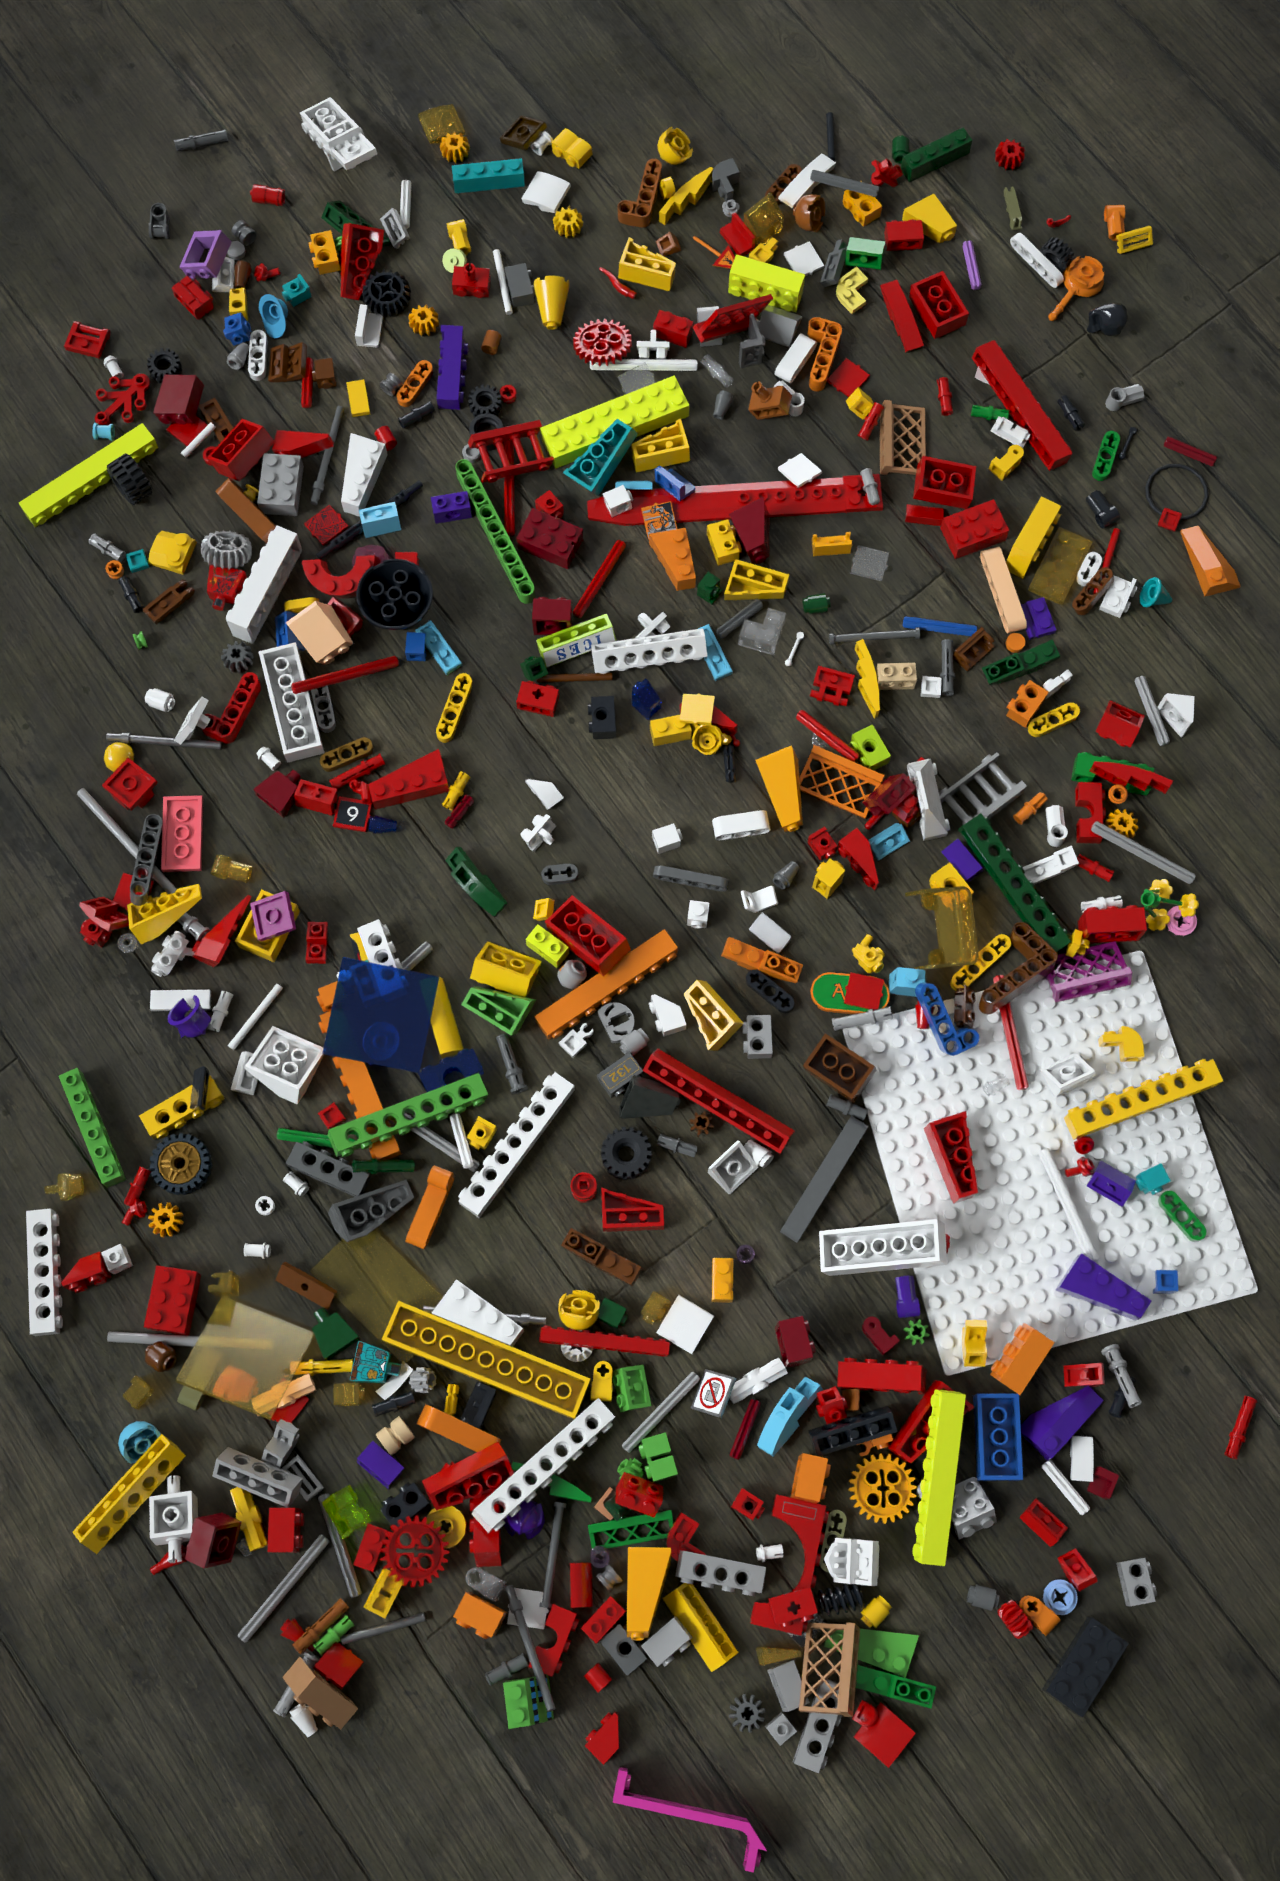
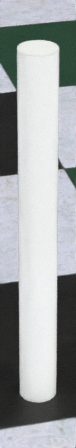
M496 249L493 251L505 312L507 315L513 313L505 272L500 250Z
M279 984L273 987L228 1044L229 1048L235 1050L283 988Z

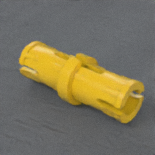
M462 771L459 772L453 786L449 787L450 791L442 803L443 807L449 808L451 811L453 810L459 797H462L464 794L463 790L471 778L468 774H463Z

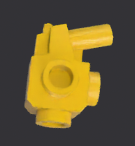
M867 934L862 942L852 949L853 956L867 973H878L884 967L883 957L885 955L879 947L876 949L868 947L873 937Z

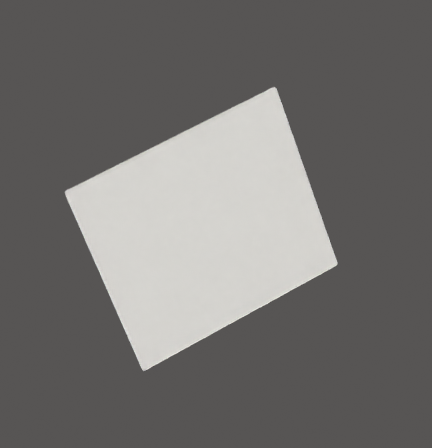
M1142 951L1122 955L1127 967H1130L1132 971L1131 985L1055 1002L1047 977H1044L1010 1001L1029 1086L1025 1090H1017L1000 1009L988 1015L982 1013L979 1009L983 991L975 993L976 1001L973 1006L975 1013L973 1030L978 1032L979 1042L974 1047L958 1055H948L940 1050L930 1026L928 1030L917 1028L915 1008L892 1014L893 1019L878 1021L874 1025L869 1023L843 1029L847 1048L874 1065L877 1070L861 1095L865 1108L868 1109L867 1115L899 1222L938 1219L945 1224V1234L950 1236L947 1265L913 1268L941 1364L947 1376L979 1368L964 1367L962 1328L965 1327V1320L987 1321L985 1338L987 1348L985 1366L994 1364L996 1360H1000L1004 1347L1007 1343L1012 1342L1015 1337V1330L1018 1326H1022L1023 1323L1033 1327L1055 1342L1051 1347L1053 1348L1254 1294L1258 1290L1192 1096L1086 1135L1087 1137L1090 1136L1094 1141V1148L1087 1154L1076 1152L1074 1141H1077V1139L1073 1140L1065 1123L1064 1117L1068 1114V1110L1079 1106L1082 1109L1087 1107L1086 1104L1090 1101L1097 1099L1100 1102L1105 1100L1104 1097L1109 1094H1122V1090L1130 1086L1138 1088L1141 1086L1140 1083L1152 1079L1154 1082L1159 1080L1158 1077L1168 1072H1170V1075L1177 1073L1176 1070L1182 1067ZM1101 960L1097 963L1107 966L1110 961ZM1114 963L1110 967L1113 970L1122 969L1121 966ZM1085 964L1078 968L1088 971L1090 965ZM1094 967L1091 973L1097 975L1103 973V971ZM1066 969L1059 972L1069 975L1072 970ZM1075 972L1072 977L1080 979L1084 975ZM1056 976L1054 982L1058 984L1065 982V980ZM955 998L943 1001L955 1030L961 1029L957 1028L956 1024H954V1010L961 1009V1007L954 1006ZM934 1005L935 1009L933 1015H935L938 1011L937 1005ZM945 1023L939 1026L940 1033H943L946 1029ZM1121 1026L1130 1027L1142 1038L1144 1058L1141 1061L1120 1062L1119 1046L1099 1047L1098 1039L1104 1032L1115 1031L1118 1034L1117 1031ZM970 1032L965 1035L966 1042L971 1039ZM953 1041L947 1044V1049L950 1051L954 1047ZM1077 1053L1095 1071L1096 1075L1090 1081L1055 1097L1041 1069ZM1175 1080L1176 1086L1182 1088V1083ZM1157 1087L1158 1093L1164 1095V1090L1161 1087ZM1139 1094L1140 1100L1146 1102L1145 1095ZM1121 1100V1106L1128 1109L1127 1102ZM1103 1107V1113L1109 1116L1110 1110ZM966 1111L967 1128H969L970 1134L969 1143L970 1148H972V1163L975 1169L978 1193L970 1199L953 1204L924 1128L930 1122ZM1084 1114L1085 1120L1092 1122L1091 1116ZM1049 1148L1099 1255V1259L1094 1262L1151 1300L1150 1305L1140 1319L1132 1320L1103 1307L1095 1306L1090 1302L1055 1290L1075 1258L1081 1253L1085 1254L1039 1156L1041 1150ZM1085 1157L1093 1162L1095 1166L1094 1172L1098 1163L1103 1161L1132 1179L1137 1180L1135 1176L1162 1163L1171 1182L1163 1186V1191L1152 1195L1151 1192L1145 1195L1135 1183L1131 1195L1123 1207L1087 1187V1183L1092 1175L1085 1177L1079 1174L1066 1177L1065 1169L1077 1167V1160ZM1173 1191L1181 1198L1205 1226L1206 1236L1204 1239L1192 1242L1185 1236L1160 1207L1158 1199L1162 1193ZM1165 1196V1204L1170 1203L1174 1207L1171 1209L1172 1212L1180 1207L1179 1205L1174 1206L1171 1203L1173 1200L1171 1196L1168 1198ZM1178 1211L1177 1213L1178 1220L1181 1222L1187 1221L1188 1216L1186 1212ZM1191 1220V1222L1185 1225V1227L1187 1228L1191 1226V1224L1194 1222ZM1191 1226V1228L1194 1230L1192 1235H1198L1200 1237V1235L1198 1234L1200 1232V1229H1194ZM1178 1270L1179 1291L1174 1294H1153V1289L1156 1288L1155 1271Z

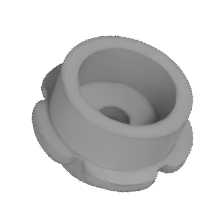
M732 199L727 202L725 201L722 204L724 214L732 217L733 213L738 212L739 204Z

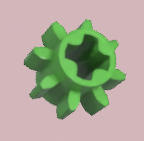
M920 1319L916 1324L910 1320V1328L906 1327L903 1329L908 1334L905 1340H912L913 1346L916 1341L923 1344V1337H929L930 1335L925 1333L928 1325H921ZM914 1328L915 1330L920 1329L919 1337L918 1335L913 1336Z
M635 1458L623 1460L617 1470L621 1475L619 1480L624 1472L642 1478L644 1473L642 1468H640L642 1463Z

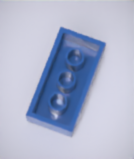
M1019 1394L974 1395L977 1481L1023 1480Z

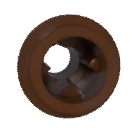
M237 261L236 265H234L236 289L246 288L252 271L250 268L251 264L248 262Z

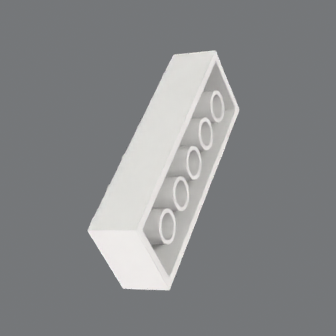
M276 526L274 531L270 532L266 546H263L260 551V558L253 564L252 573L249 578L245 579L241 593L237 594L235 598V605L226 615V621L234 637L251 644L256 640L302 552L297 533L280 526Z
M296 642L259 651L287 763L324 754L309 691L294 694L291 689L292 683L306 680Z
M938 1219L819 1231L821 1272L829 1276L947 1265L945 1224Z

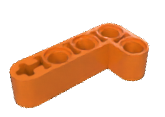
M814 317L809 321L807 333L809 338L821 343L809 380V387L816 392L823 390L826 385L842 334V327L839 323L819 317Z
M433 1165L427 1179L428 1186L408 1231L406 1243L422 1249L427 1247L455 1178L453 1172Z
M426 1404L416 1423L475 1452H479L496 1442H499V1444L501 1442V1439Z

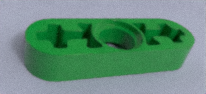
M1115 431L1106 432L1102 439L1092 471V476L1097 481L1106 480L1111 471L1120 442V436ZM1109 438L1113 439L1111 447L1108 446ZM1107 452L1111 455V458L1104 459L1101 454ZM1101 465H1105L1103 474L1099 473Z
M1165 1191L1159 1196L1158 1203L1190 1241L1198 1242L1205 1238V1226L1175 1192ZM1165 1196L1167 1198L1171 1196L1173 1199L1171 1203L1174 1206L1179 1205L1180 1207L1172 1212L1171 1209L1174 1207L1170 1203L1165 1204ZM1178 1211L1186 1212L1188 1216L1187 1221L1181 1222L1178 1220ZM1191 1220L1194 1222L1191 1224V1226L1194 1229H1200V1232L1198 1233L1200 1237L1198 1235H1192L1194 1230L1191 1228V1226L1187 1228L1185 1227V1225L1190 1223Z

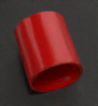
M382 426L375 431L376 439L378 442L385 444L387 451L397 445V441L388 426Z
M599 1663L584 1675L597 1692H600L612 1680Z

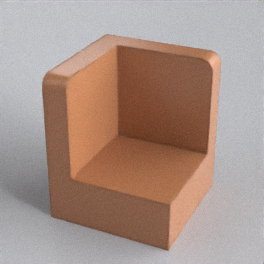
M611 1487L608 1488L594 1507L610 1521L622 1507L615 1503L616 1492Z

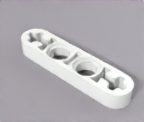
M1017 233L1010 239L1014 250L1049 285L1056 288L1064 282L1062 273L1023 234Z

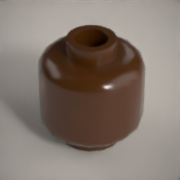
M162 1341L150 1344L145 1351V1362L157 1372L169 1371L176 1363V1351Z

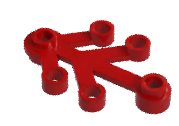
M137 374L133 379L119 380L118 377L114 376L109 379V385L112 389L120 387L130 388L126 391L106 392L105 389H98L96 391V397L101 402L117 399L104 412L96 414V423L109 426L111 424L110 417L123 404V421L130 423L134 420L132 396L137 392V399L134 402L136 409L139 411L145 410L147 407L145 391L150 386V380L145 374Z

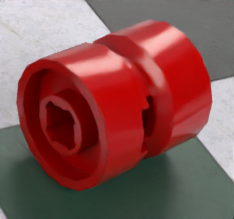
M581 1172L576 1174L571 1180L570 1187L575 1200L580 1203H587L595 1198L597 1183L591 1174Z

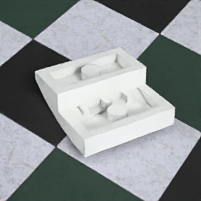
M537 171L521 199L524 204L539 206L541 211L556 213L571 184L556 176Z
M678 1295L656 1333L692 1354L714 1315Z

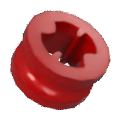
M505 385L500 389L502 402L511 404L516 400V389L512 385ZM506 392H509L511 396L507 397Z

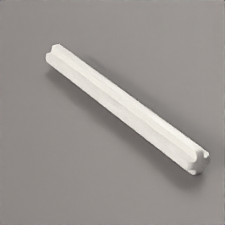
M616 359L615 364L609 362L608 366L605 363L599 366L597 362L592 365L590 361V369L696 371L697 360L622 359V361H618Z
M1049 1148L1043 1149L1039 1152V1156L1086 1257L1092 1261H1097L1099 1255Z

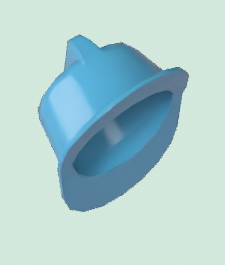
M266 294L259 301V311L264 328L270 337L274 339L280 338L286 329L288 309L285 302L271 294Z

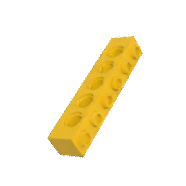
M161 1434L75 1528L73 1534L79 1542L98 1554L173 1469L180 1464L186 1456L181 1449Z

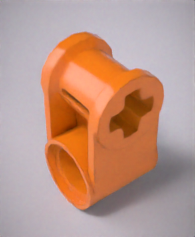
M1027 1595L1021 1598L1019 1602V1607L1028 1619L1045 1636L1061 1620L1036 1597ZM1028 1602H1032V1603H1033V1604H1032V1606L1034 1607L1033 1610L1028 1609V1608H1029V1606H1028V1604H1027Z

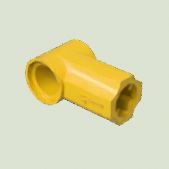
M464 219L446 223L454 248L460 249L465 255H468L471 252Z

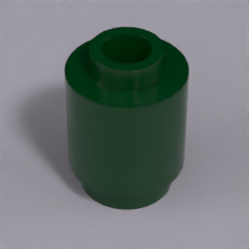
M899 135L892 140V158L895 163L902 164L903 156L909 154L910 140L903 135Z
M825 593L810 595L802 599L804 613L827 612L828 608L831 607L829 596L826 597Z

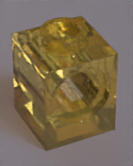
M360 1383L334 1384V1405L336 1407L361 1405V1400H365L364 1387L361 1388Z

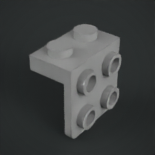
M975 1477L955 1485L951 1519L958 1539L969 1537L974 1532L983 1528H989L997 1522L994 1507Z

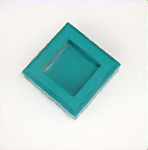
M144 549L125 554L131 573L150 568Z

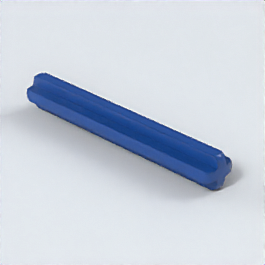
M907 616L903 619V627L915 629L919 627L920 630L972 636L977 631V626Z

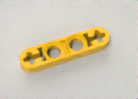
M466 673L459 674L455 678L436 728L437 738L443 743L450 742L453 739L472 689V679ZM464 680H467V684H464V686H463V692H462V691L460 690V689H461V683H460V682H463ZM457 695L463 698L462 702L458 704L452 701L453 697ZM449 712H454L457 716L454 720H448L446 715ZM447 724L449 725L447 728L448 734L443 737L441 732L445 731Z
M1000 934L990 941L954 974L950 982L952 989L957 991V988H964L963 985L969 987L1008 951L1011 946L1010 938L1007 935ZM998 940L1000 942L1005 941V947L1001 946L996 952L994 948L997 947ZM990 952L993 955V960L985 961L982 957L983 953ZM973 964L978 966L979 973H970L969 966ZM966 974L967 978L964 980L963 985H956L957 979H962Z

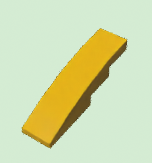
M709 167L685 183L659 211V222L666 225L674 212L681 215L689 202L696 205L712 181L714 168Z
M862 639L857 641L855 645V651L860 659L857 662L856 669L862 678L859 679L858 689L875 719L880 711L879 688L871 655Z

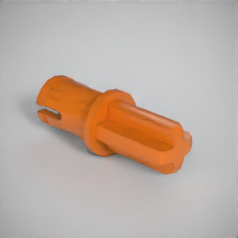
M1040 792L1032 800L1025 802L1024 807L1013 815L1014 820L1022 825L1032 814L1035 815L1037 813L1036 810L1047 801L1046 795Z

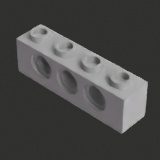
M229 1447L216 1459L212 1475L217 1479L287 1508L299 1496L303 1480L302 1477Z
M680 1550L675 1576L681 1577L680 1582L693 1584V1581L696 1580L701 1581V1586L714 1588V1584L721 1585L724 1591L734 1592L736 1588L743 1590L742 1594L755 1597V1592L762 1593L766 1567ZM698 1564L704 1566V1573L701 1576H697L695 1573V1567ZM719 1568H722L725 1572L722 1580L716 1578V1571ZM739 1572H743L745 1575V1581L742 1584H739L736 1580Z
M829 1679L826 1680L832 1688L838 1684ZM823 1682L817 1688L816 1693L820 1698H823L830 1689ZM833 1694L830 1698L834 1699V1708H837L838 1698ZM814 1696L811 1707L819 1701L816 1696ZM809 1713L793 1763L816 1773H819L820 1769L824 1770L828 1759L825 1753L827 1747H832L835 1738L832 1732L834 1726H839L842 1715ZM820 1719H825L828 1723L827 1729L822 1732L818 1731L816 1723ZM815 1740L819 1741L821 1745L820 1750L817 1753L810 1752L809 1744Z

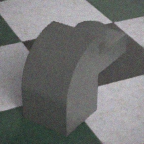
M733 158L720 162L712 172V191L718 190L720 197H723L726 202L730 199L733 200L734 190L731 185L739 183L740 172Z

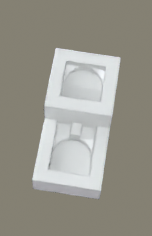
M1072 1436L1070 1446V1479L1093 1482V1437Z

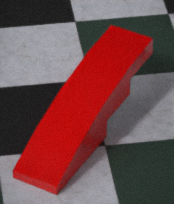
M898 280L880 285L890 320H893L897 335L901 337L905 353L923 347L924 344Z
M1094 761L1089 770L1115 785L1125 787L1129 783L1143 791L1149 785L1166 794L1173 782L1154 772L1119 763Z

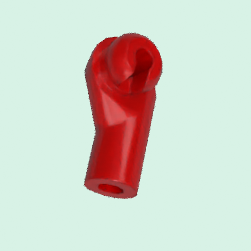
M353 779L349 784L350 788L361 795L362 803L369 804L372 800L368 784Z

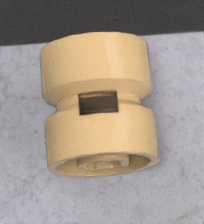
M400 1416L390 1423V1428L384 1427L376 1433L377 1438L391 1456L401 1449V1443L407 1444L415 1438Z

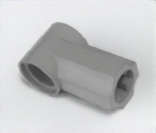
M1139 384L1123 389L1119 387L1113 388L1106 399V407L1110 411H1117L1121 406L1142 401L1144 399V390Z

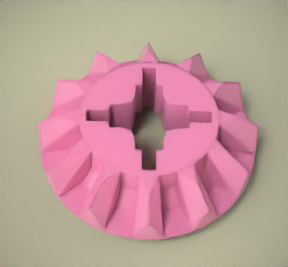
M1178 906L1168 911V916L1170 917V922L1166 924L1168 931L1173 932L1175 936L1182 935L1183 937L1194 931L1197 925L1196 915L1183 917L1185 924L1178 927L1176 919L1182 916Z

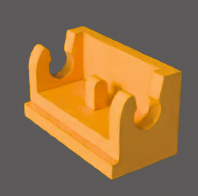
M846 532V535L829 537H817V534H813V556L850 554L852 547L851 533Z

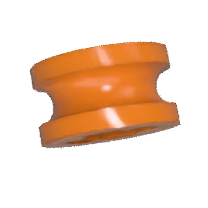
M112 560L107 563L105 569L110 578L119 579L123 576L124 568L119 561ZM116 567L118 571L114 573L112 568Z

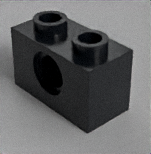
M614 696L591 697V704H588V715H592V721H589V733H593V739L616 738ZM603 715L606 719L599 720L597 717Z

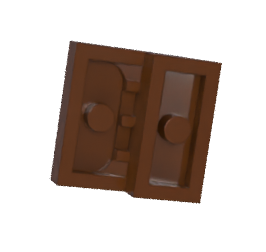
M301 342L290 347L282 344L271 348L268 381L288 382L305 378L307 345Z

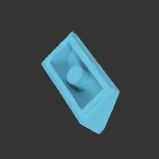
M895 823L868 841L873 855L879 861L910 840L902 824Z

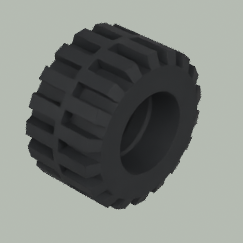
M125 453L107 465V471L112 481L124 498L132 505L137 504L153 493L147 477L130 455Z

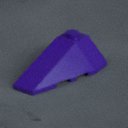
M1087 1386L1031 1414L1020 1425L1021 1435L1046 1460L1052 1459L1104 1400Z

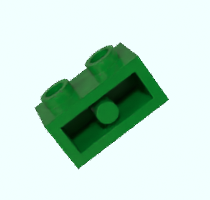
M850 237L846 250L845 265L881 269L885 241Z

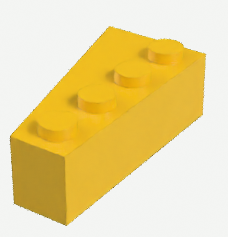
M1041 496L1007 558L1006 564L1010 573L1022 579L1024 578L1032 561L1035 562L1040 554L1039 548L1043 549L1047 541L1045 537H1050L1054 529L1052 525H1056L1060 519V505Z

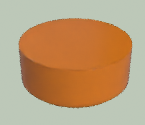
M1019 633L1010 634L1006 640V648L1013 653L1022 651L1025 646V638Z

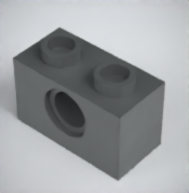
M619 1624L600 1640L627 1676L647 1659L645 1656L646 1652L641 1647L642 1644L640 1642L636 1644L631 1637H627V1625L622 1627ZM622 1642H628L631 1645L632 1649L629 1654L624 1655L619 1651V1645Z

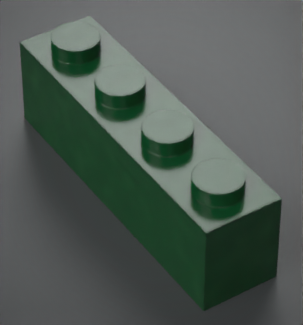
M964 127L904 155L901 170L910 183L969 154L972 139Z

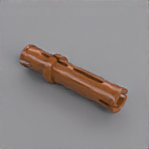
M340 1598L315 1624L305 1629L306 1632L292 1644L294 1649L302 1655L315 1641L318 1642L320 1640L319 1637L349 1609L348 1605Z

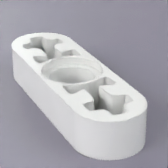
M255 330L250 335L248 371L250 377L255 381H260L266 376L268 340L265 332L262 330ZM258 337L262 338L260 339V346H258L256 341ZM256 352L263 353V356L259 359L253 357ZM256 365H258L260 371H258L257 374L254 373L256 372Z

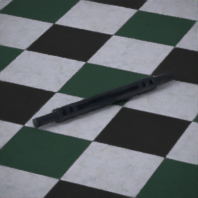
M418 480L409 488L401 490L383 504L395 502L397 508L410 499V495L422 488L423 484ZM361 520L330 541L327 547L316 554L317 558L322 560L331 552L339 550L363 532Z

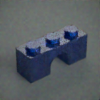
M466 1048L459 1051L457 1056L443 1058L439 1061L440 1064L426 1066L421 1069L422 1072L418 1073L426 1092L445 1086V1077L450 1072H460L466 1078L477 1073L482 1075L484 1071L474 1049L469 1050Z

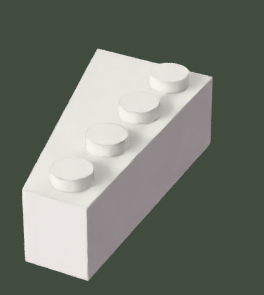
M351 433L341 498L344 512L360 517L359 510L365 509L387 457L384 443Z
M457 1279L432 1312L435 1316L511 1347L515 1345L524 1332L521 1326Z

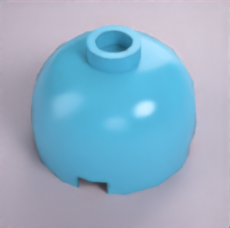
M146 1421L133 1422L126 1426L120 1434L118 1441L120 1453L128 1463H135L161 1434L154 1425Z

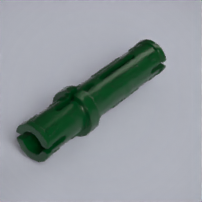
M371 1158V1160H353L352 1163L353 1173L414 1172L415 1169L413 1159L377 1160L376 1158Z

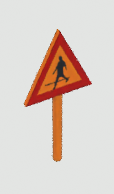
M696 236L693 237L695 241L719 257L713 266L731 269L735 256L729 245L720 254Z

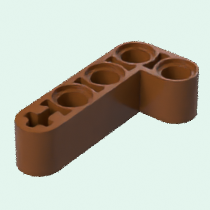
M650 159L646 163L637 202L623 200L618 204V221L620 223L641 228L647 227L650 224L662 175V164L658 159Z
M228 478L215 492L267 543L268 536L271 531H274L276 525L250 500L234 480Z

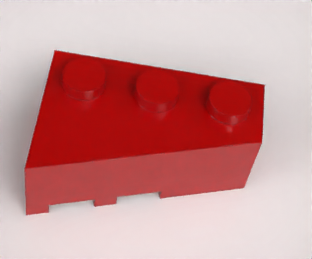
M601 1188L603 1232L664 1230L663 1205Z

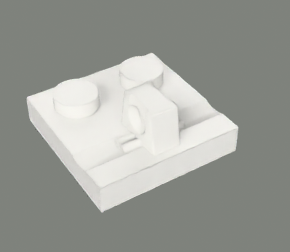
M201 697L191 708L174 739L175 742L181 745L185 739L189 740L195 726L202 729L206 728L210 719L202 713L209 700Z

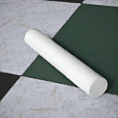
M210 422L181 454L187 458L216 426Z

